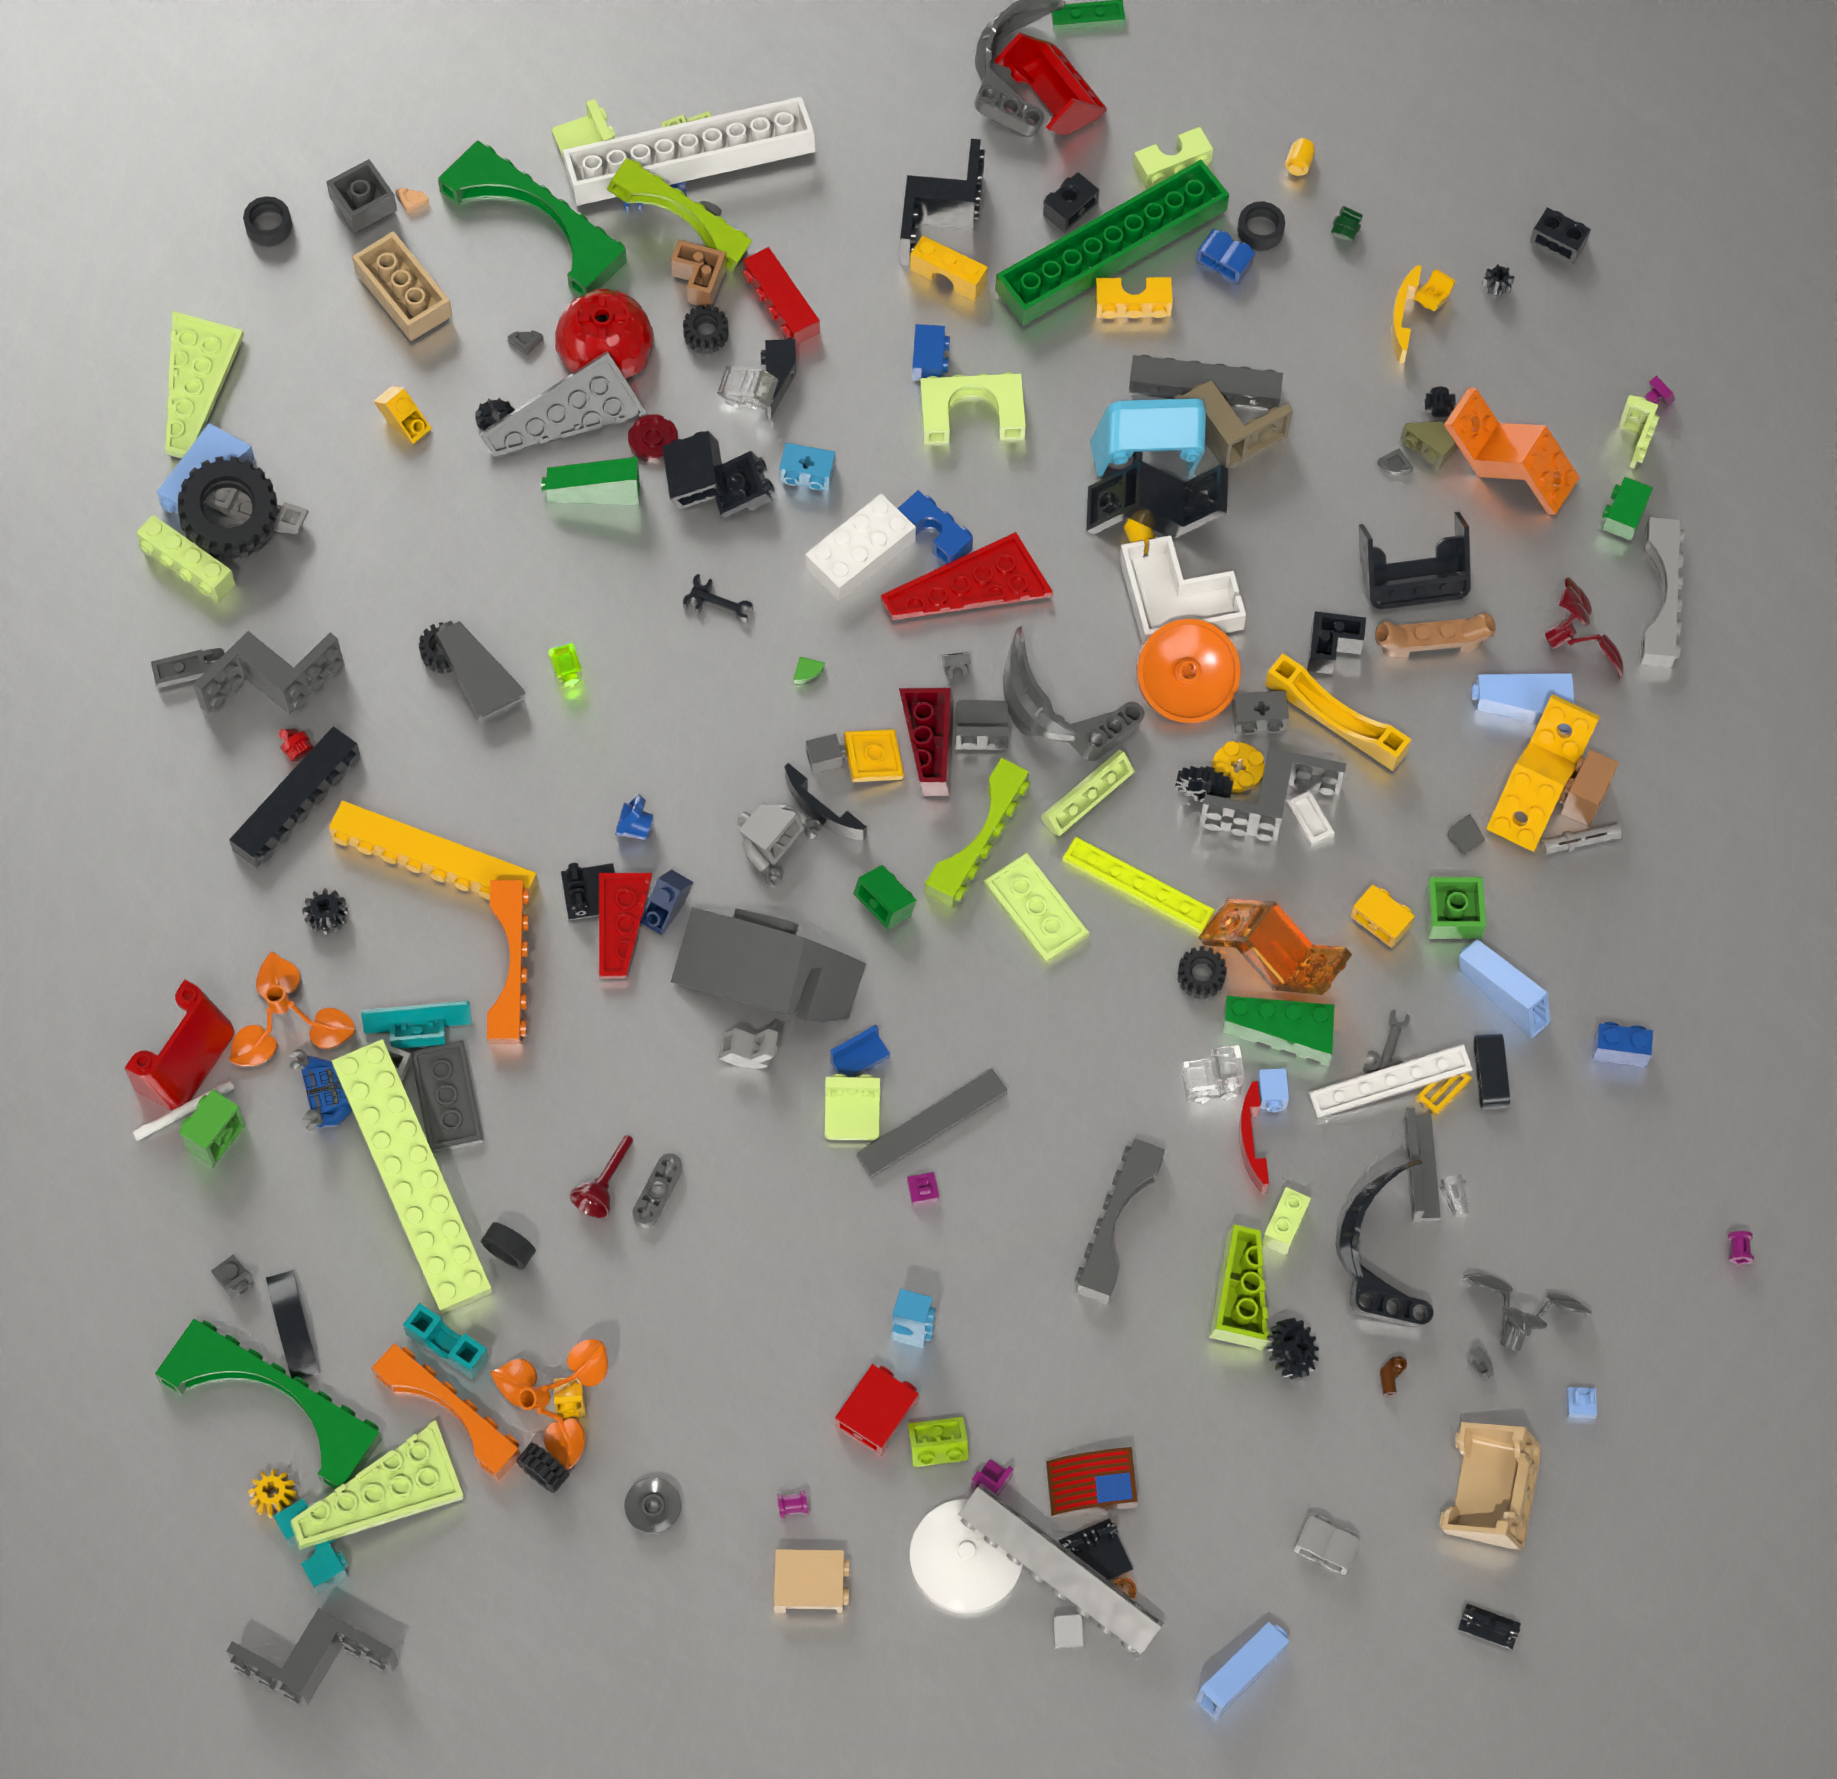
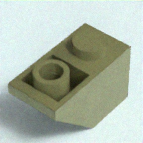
M1442 421L1406 423L1403 426L1400 440L1403 441L1405 446L1409 449H1414L1428 463L1434 464L1439 468L1459 448Z

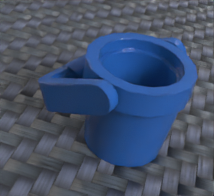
M640 794L636 795L629 803L624 802L615 836L647 840L653 814L643 811L646 800Z

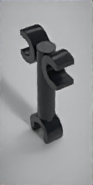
M700 575L694 576L693 588L690 594L686 595L683 599L684 609H687L689 603L695 602L697 604L695 613L699 614L702 610V601L736 613L737 619L741 622L748 621V615L741 613V611L744 609L752 611L753 604L751 602L741 601L736 603L709 593L713 588L712 579L709 578L706 585H700Z

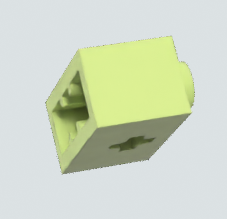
M1286 1187L1264 1234L1262 1245L1287 1256L1308 1210L1311 1198Z

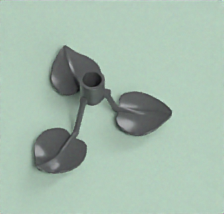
M1481 1273L1463 1276V1279H1469L1486 1290L1503 1295L1504 1306L1502 1311L1504 1312V1320L1502 1326L1505 1329L1500 1344L1511 1350L1520 1351L1526 1335L1530 1336L1531 1330L1547 1327V1323L1541 1317L1550 1306H1558L1561 1309L1572 1312L1586 1313L1588 1316L1592 1313L1591 1310L1574 1298L1559 1293H1547L1546 1297L1549 1300L1546 1301L1537 1315L1525 1313L1509 1306V1292H1512L1513 1288L1502 1279Z

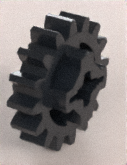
M1190 766V769L1183 767L1182 771H1178L1175 787L1179 788V792H1185L1186 796L1192 795L1195 801L1203 802L1205 794L1230 798L1234 782L1230 781L1229 776H1223V772L1217 773L1213 767L1206 766L1204 768L1201 766L1197 768Z
M1296 1318L1276 1322L1277 1325L1270 1328L1273 1334L1267 1336V1339L1271 1342V1346H1268L1267 1350L1272 1352L1269 1360L1276 1362L1275 1370H1282V1377L1290 1376L1291 1380L1309 1376V1372L1316 1369L1313 1363L1319 1361V1358L1315 1355V1352L1319 1351V1347L1314 1346V1341L1317 1338L1316 1336H1310V1326L1304 1328V1321H1296Z

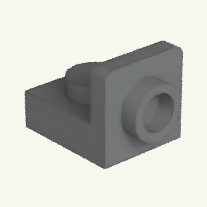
M234 1254L211 1270L213 1276L231 1298H234L236 1295L241 1296L251 1288V1284L254 1283L250 1272L242 1266Z

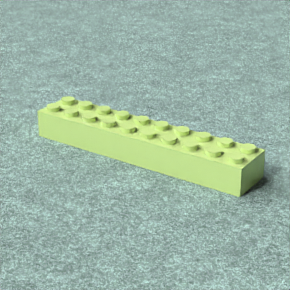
M383 1039L332 1060L333 1068L440 1315L442 1316L492 1294L489 1281Z

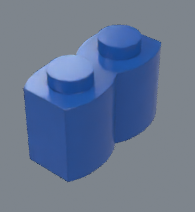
M1212 229L1197 250L1196 260L1203 266L1217 271L1232 282L1239 283L1253 263L1255 252L1247 243L1234 241L1227 232Z

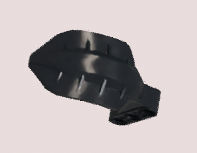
M1421 1160L1398 1166L1364 1186L1351 1199L1342 1213L1337 1227L1335 1243L1337 1256L1344 1269L1353 1279L1350 1296L1351 1309L1356 1314L1410 1327H1419L1429 1323L1433 1317L1432 1305L1425 1300L1407 1296L1359 1264L1361 1256L1357 1250V1243L1365 1212L1375 1196L1399 1173L1410 1167L1422 1164ZM1361 1294L1369 1297V1308H1364L1360 1305L1359 1297ZM1388 1300L1396 1304V1314H1390L1387 1311L1386 1303ZM1414 1307L1422 1309L1424 1317L1421 1321L1413 1316Z

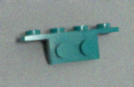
M469 1001L361 1011L364 1033L390 1032V1045L397 1049L444 1045L445 1027L472 1024Z

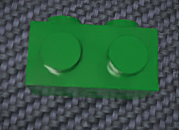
M1624 477L1621 486L1616 484L1610 497L1614 499L1612 506L1607 504L1601 519H1604L1605 523L1602 530L1631 541L1649 501L1653 487Z
M883 865L860 876L853 893L887 930L910 918L917 901L912 893L906 890Z

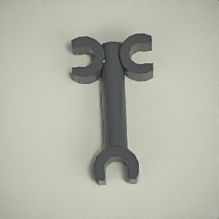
M1393 1010L1389 1017L1391 1029L1382 1056L1380 1057L1377 1052L1369 1051L1367 1058L1374 1060L1375 1065L1364 1064V1072L1372 1073L1404 1063L1399 1059L1392 1060L1401 1030L1406 1029L1409 1024L1410 1015H1406L1403 1022H1397L1395 1020L1396 1011Z

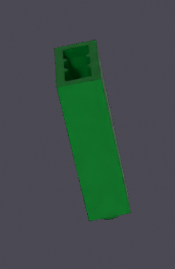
M631 457L547 467V475L542 477L541 491L546 492L547 502L639 505L640 476L638 458Z

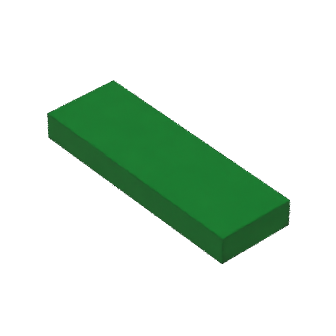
M1122 0L1065 4L1064 8L1051 13L1053 30L1125 24Z

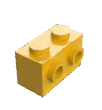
M1374 884L1355 903L1350 915L1352 919L1390 948H1393L1412 927L1415 918L1412 911L1406 905L1398 904L1385 889L1377 888Z

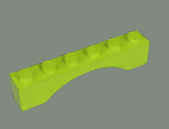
M627 157L606 189L626 203L655 205L678 215L699 234L706 247L726 252L727 269L733 272L752 242L743 231L734 229L722 217L713 215L702 204L692 201L681 190L672 188L660 176L651 174L640 163Z
M1001 757L989 777L990 810L982 830L965 849L948 859L937 862L925 882V895L953 908L956 901H962L967 892V887L965 886L969 880L973 881L980 870V866H978L982 858L985 860L988 858L993 848L991 843L994 838L999 839L1006 826L1004 824L1006 818L1014 815L1018 807L1016 802L1020 795L1024 797L1031 785L1028 782L1029 771Z

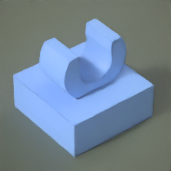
M1568 1387L1566 1390L1567 1417L1596 1418V1388Z

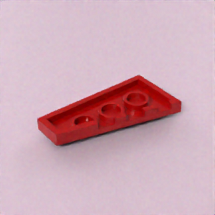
M599 873V979H626L653 873Z

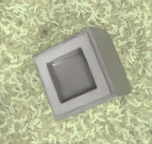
M1082 1615L1053 1616L1055 1649L1084 1647Z

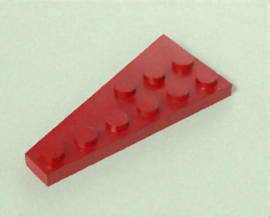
M1014 532L880 595V600L891 619L898 620L1053 597V591L1017 532Z

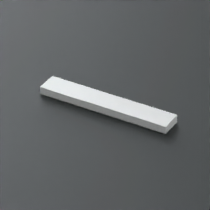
M1463 1044L1311 1091L1309 1096L1316 1117L1320 1119L1471 1072L1473 1069Z

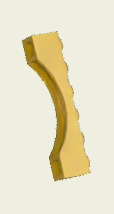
M1284 653L1269 669L1265 686L1272 691L1286 690L1287 701L1391 771H1394L1408 753L1411 738L1389 724L1369 719L1342 704L1322 688L1303 666Z

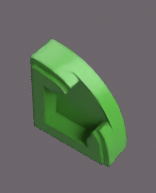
M800 657L793 683L804 684L820 676L825 668V662Z

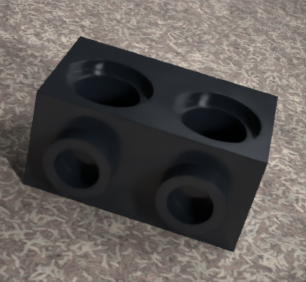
M1547 207L1533 229L1530 243L1574 264L1588 241L1591 229L1583 223L1574 221L1564 216L1561 212Z

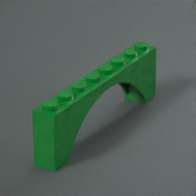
M479 140L438 177L440 192L457 205L462 201L478 198L512 199L536 207L553 219L565 234L572 251V268L567 274L568 286L580 296L595 291V289H600L627 263L626 248L619 240L610 238L601 227H595L582 213H576L569 207L567 202L563 199H557L547 187L538 185L528 173L519 171L509 159H503L496 154L491 146L484 145Z
M196 1319L191 1321L155 1372L160 1383L181 1396L187 1389L218 1380L244 1379L270 1385L291 1397L312 1421L321 1451V1469L317 1473L320 1481L335 1490L356 1477L382 1440L378 1431L379 1427L368 1419H365L363 1422L354 1417L356 1413L345 1405L338 1407L331 1403L333 1399L322 1391L313 1392L308 1388L309 1384L297 1376L292 1379L285 1374L286 1370L274 1362L269 1365L262 1360L263 1356L251 1348L246 1351L239 1346L240 1342L228 1334L223 1337L216 1332L217 1328L205 1320L200 1323Z

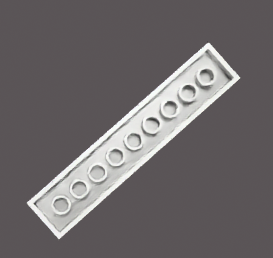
M797 97L563 150L565 170L576 206L617 197L606 189L626 157L637 161L645 170L660 176L666 184L671 185L815 152V138L802 97Z

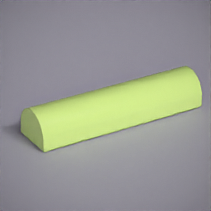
M1117 750L1041 815L1043 823L1053 834L1061 836L1135 772L1125 752Z

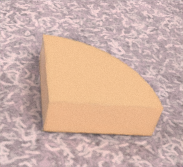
M407 188L395 190L397 198L407 213L429 203L428 197L421 191L408 190Z

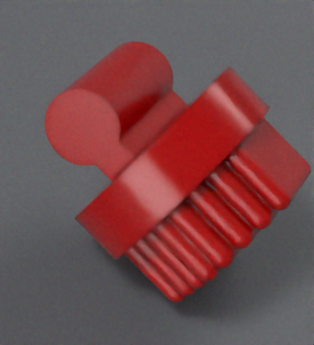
M296 728L281 729L278 733L279 738L285 740L280 748L292 762L299 761L313 748L309 741L310 738L305 731L299 732Z

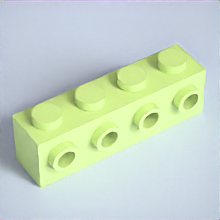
M152 515L136 532L139 541L138 545L146 554H151L157 558L163 566L168 569L171 568L184 581L195 585L204 595L220 602L235 586L231 569L156 516Z

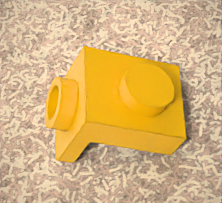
M1435 269L1429 281L1417 291L1414 299L1420 302L1423 307L1435 312L1448 300L1456 281L1440 270Z

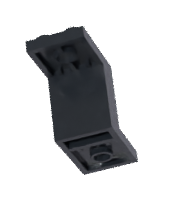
M971 138L967 180L907 175L900 235L901 266H910V254L916 246L919 225L973 229L974 220H979L985 150L980 149L981 139Z
M1140 460L1088 486L1086 531L1094 535L1130 518L1165 536H1171L1172 539H1175L1227 514L1228 468L1219 465L1184 482Z

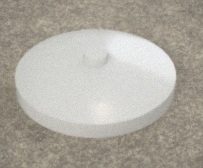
M968 1499L950 1501L929 1512L916 1528L910 1546V1567L919 1589L934 1604L956 1613H977L990 1609L1002 1602L1016 1586L1023 1565L1021 1563L1018 1566L1010 1561L1004 1549L1000 1546L997 1548L992 1547L983 1539L985 1536L977 1529L974 1531L970 1530L960 1521L962 1517L958 1513Z

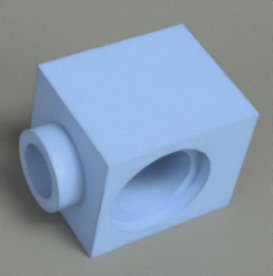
M1286 1068L1259 1069L1257 1081L1260 1110L1266 1109L1268 1112H1278L1287 1108L1289 1093Z

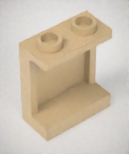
M775 1549L774 1612L786 1613V1609H836L837 1613H843V1605H849V1587H843L844 1577H849L850 1559H844V1550Z

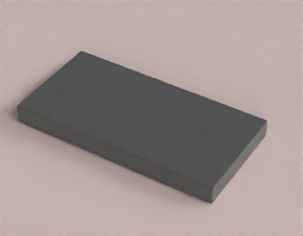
M464 1041L410 1051L427 1142L432 1153L484 1143Z

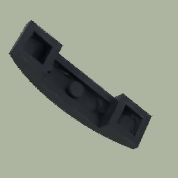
M789 763L784 766L787 786L796 802L812 819L818 820L821 826L843 837L864 841L867 838L866 825L848 811L841 817L837 816L807 791L808 778Z
M293 1270L266 1277L273 1312L291 1378L294 1379L297 1376L303 1379L320 1374Z

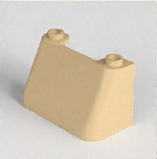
M1461 1422L1460 1431L1456 1433L1455 1445L1464 1456L1455 1505L1448 1506L1441 1513V1529L1448 1535L1521 1550L1526 1541L1541 1458L1540 1444L1526 1427Z

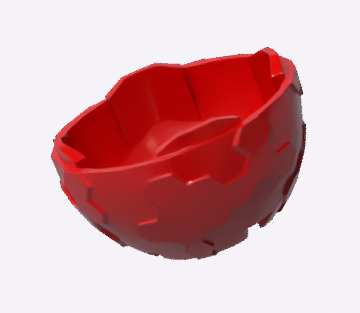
M595 289V291L588 292L578 298L576 297L561 314L555 331L556 351L565 367L571 373L607 351L625 380L644 369L654 341L653 327H651L642 306L629 295L609 289ZM607 315L609 319L606 322H598L596 317Z

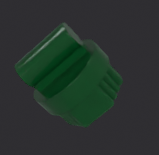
M1342 206L1339 216L1334 218L1331 233L1333 236L1353 242L1361 228L1359 223L1363 215L1346 206Z

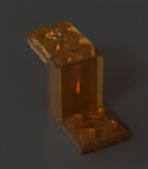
M1227 898L1198 937L1203 945L1236 948L1275 991L1323 995L1330 989L1331 983L1338 973L1346 967V962L1352 956V953L1346 947L1313 945L1282 908L1273 901Z

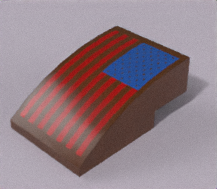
M1132 1447L1085 1452L1046 1461L1051 1517L1108 1513V1510L1137 1507Z

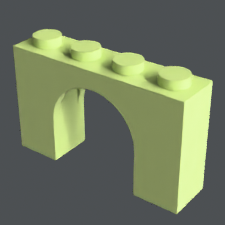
M1006 372L1000 375L978 374L977 376L954 375L952 377L930 376L920 378L924 444L949 443L950 427L948 413L956 402L965 398H980L994 407L998 417L999 440L1025 439L1026 424L1021 373Z

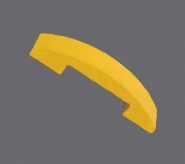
M1416 265L1404 279L1398 291L1393 310L1391 339L1394 352L1400 363L1405 362L1411 329L1401 327L1406 298L1415 300L1414 297L1418 290L1422 268L1420 265Z

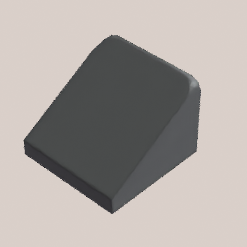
M1470 814L1450 827L1447 835L1464 855L1485 841L1484 836Z

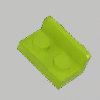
M963 1417L908 1423L914 1467L955 1463L969 1459L968 1440Z

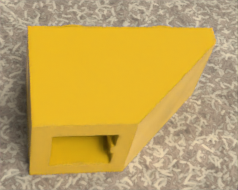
M391 386L373 401L386 421L411 444H414L432 429L405 388Z
M564 1378L554 1379V1382L559 1381V1380L564 1379ZM579 1378L554 1388L556 1413L562 1416L563 1421L569 1418L579 1420L580 1417L586 1416L584 1387Z

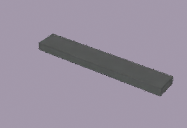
M990 1069L857 1152V1157L870 1176L874 1177L1005 1095L1007 1088L994 1070Z

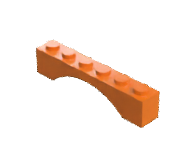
M490 880V908L506 933L509 943L510 965L504 989L495 1004L487 1012V1041L489 1044H521L522 1036H526L527 1022L522 1020V1010H527V994L522 993L523 983L528 982V968L523 967V957H528V941H524V931L529 930V915H524V904H529L530 894L529 888H525L523 880Z
M394 1343L372 1366L374 1376L394 1393L422 1396L439 1403L451 1411L463 1424L471 1437L477 1464L499 1481L521 1455L518 1448L519 1443L509 1434L503 1436L497 1430L499 1428L498 1425L491 1418L486 1416L483 1419L477 1414L476 1411L478 1409L468 1399L462 1401L455 1395L457 1391L451 1384L446 1381L442 1384L435 1378L437 1374L427 1364L424 1363L422 1366L414 1360L416 1356L407 1347L403 1346L400 1348Z

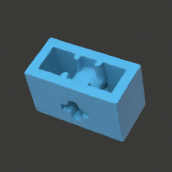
M785 443L779 467V479L792 486L798 484L808 486L814 490H829L836 465V454L834 451Z

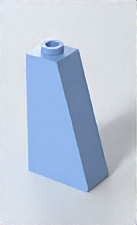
M209 423L158 489L157 495L160 506L167 512L172 513L174 511L178 514V494L182 490L181 484L184 479L190 477L189 472L194 467L197 469L201 468V463L209 460L210 463L216 462L215 457L223 456V460H230L231 456L239 458V462L244 463L245 460L252 462L255 458L251 445Z
M1572 673L1478 675L1476 684L1471 686L1472 700H1476L1477 710L1534 724L1539 723L1552 694L1575 704ZM1562 723L1559 725V730L1572 732L1568 724Z
M1478 939L1462 949L1459 955L1460 970L1531 1039L1534 1038L1551 1022L1548 992Z
M1268 1622L1200 1688L1196 1702L1218 1721L1287 1649L1290 1642L1287 1640V1633L1280 1626H1273Z

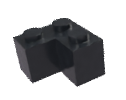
M1315 611L1311 627L1307 671L1333 674L1337 652L1361 655L1365 637L1366 617Z

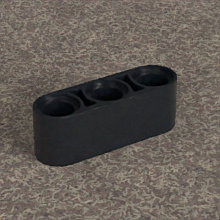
M1474 1035V1057L1481 1110L1509 1109L1510 1090L1503 1035Z

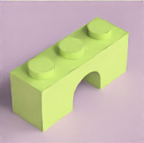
M1201 127L1178 135L1176 148L1178 154L1176 155L1162 153L1157 144L1134 152L1133 168L1146 189L1200 159L1206 166L1212 162L1213 148Z

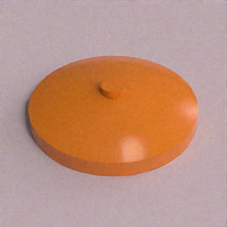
M1197 619L1176 620L1154 631L1143 644L1136 665L1137 683L1144 700L1157 714L1178 723H1197L1218 715L1232 701L1233 695L1237 692L1241 676L1239 656L1229 637L1216 626Z

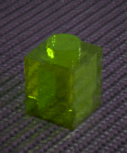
M573 643L548 650L550 664L558 688L564 686L573 687L583 681L582 668Z

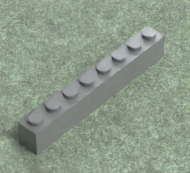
M982 1483L959 1511L958 1515L962 1517L960 1521L972 1531L975 1529L979 1530L985 1535L983 1539L994 1548L1000 1546L1004 1549L1010 1561L1018 1566L1022 1563L1030 1569L1029 1574L1040 1583L1047 1582L1053 1587L1052 1592L1064 1601L1068 1598L1076 1604L1075 1609L1086 1618L1093 1617L1099 1622L1098 1627L1110 1636L1115 1634L1122 1640L1121 1645L1131 1653L1137 1651L1142 1654L1163 1626V1621Z

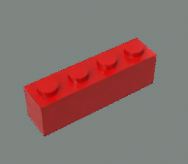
M769 247L743 259V271L741 273L745 282L753 286L756 298L760 303L764 302L767 306L769 317L772 321L778 322L780 332L785 339H795V345H798L820 334L819 318Z

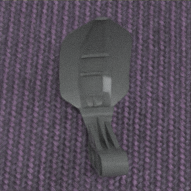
M1018 0L987 24L981 33L973 59L977 73L982 81L974 102L978 112L1022 135L1029 137L1038 133L1044 120L1043 112L1038 107L1022 99L990 68L992 60L990 49L999 40L1015 30L1064 8L1065 1ZM983 97H989L992 102L985 101ZM1004 108H1010L1014 113H1009ZM1026 119H1032L1036 124H1030Z
M1022 626L1016 629L1005 662L1003 693L1012 721L1025 736H1042L1067 742L1085 760L1095 761L1136 732L1145 716L1143 707L1136 702H1128L1116 711L1073 724H1069L1062 716L1055 714L1049 697L1036 682L1029 666L1024 634L1021 630Z

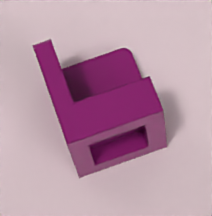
M989 1460L981 1472L977 1471L971 1479V1487L976 1490L982 1483L999 1496L1012 1478L1014 1468L1008 1466L1005 1469L993 1460Z

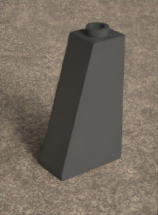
M449 621L438 627L439 631L436 632L435 639L477 720L524 698L526 694L524 689L460 621L455 624Z

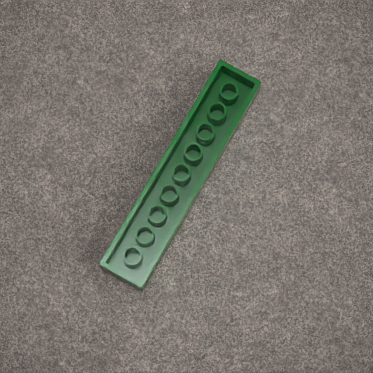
M1200 159L996 274L995 291L1024 326L1095 286L1096 278H1109L1224 213L1227 211L1229 193Z

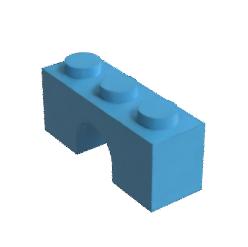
M900 1288L892 1314V1323H894L892 1340L924 1349L926 1340H932L935 1330L936 1308L932 1307L933 1297Z

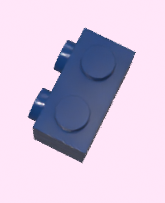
M915 324L912 381H920V378L930 376L943 377V373H948L949 358L944 357V351H949L950 336H945L946 326Z
M1614 1022L1599 1023L1594 1034L1592 1060L1646 1067L1652 1055L1653 1030H1647L1645 1027L1638 1025L1624 1027Z

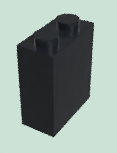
M709 431L697 432L691 437L676 439L670 444L662 446L670 500L679 509L727 494L719 441Z

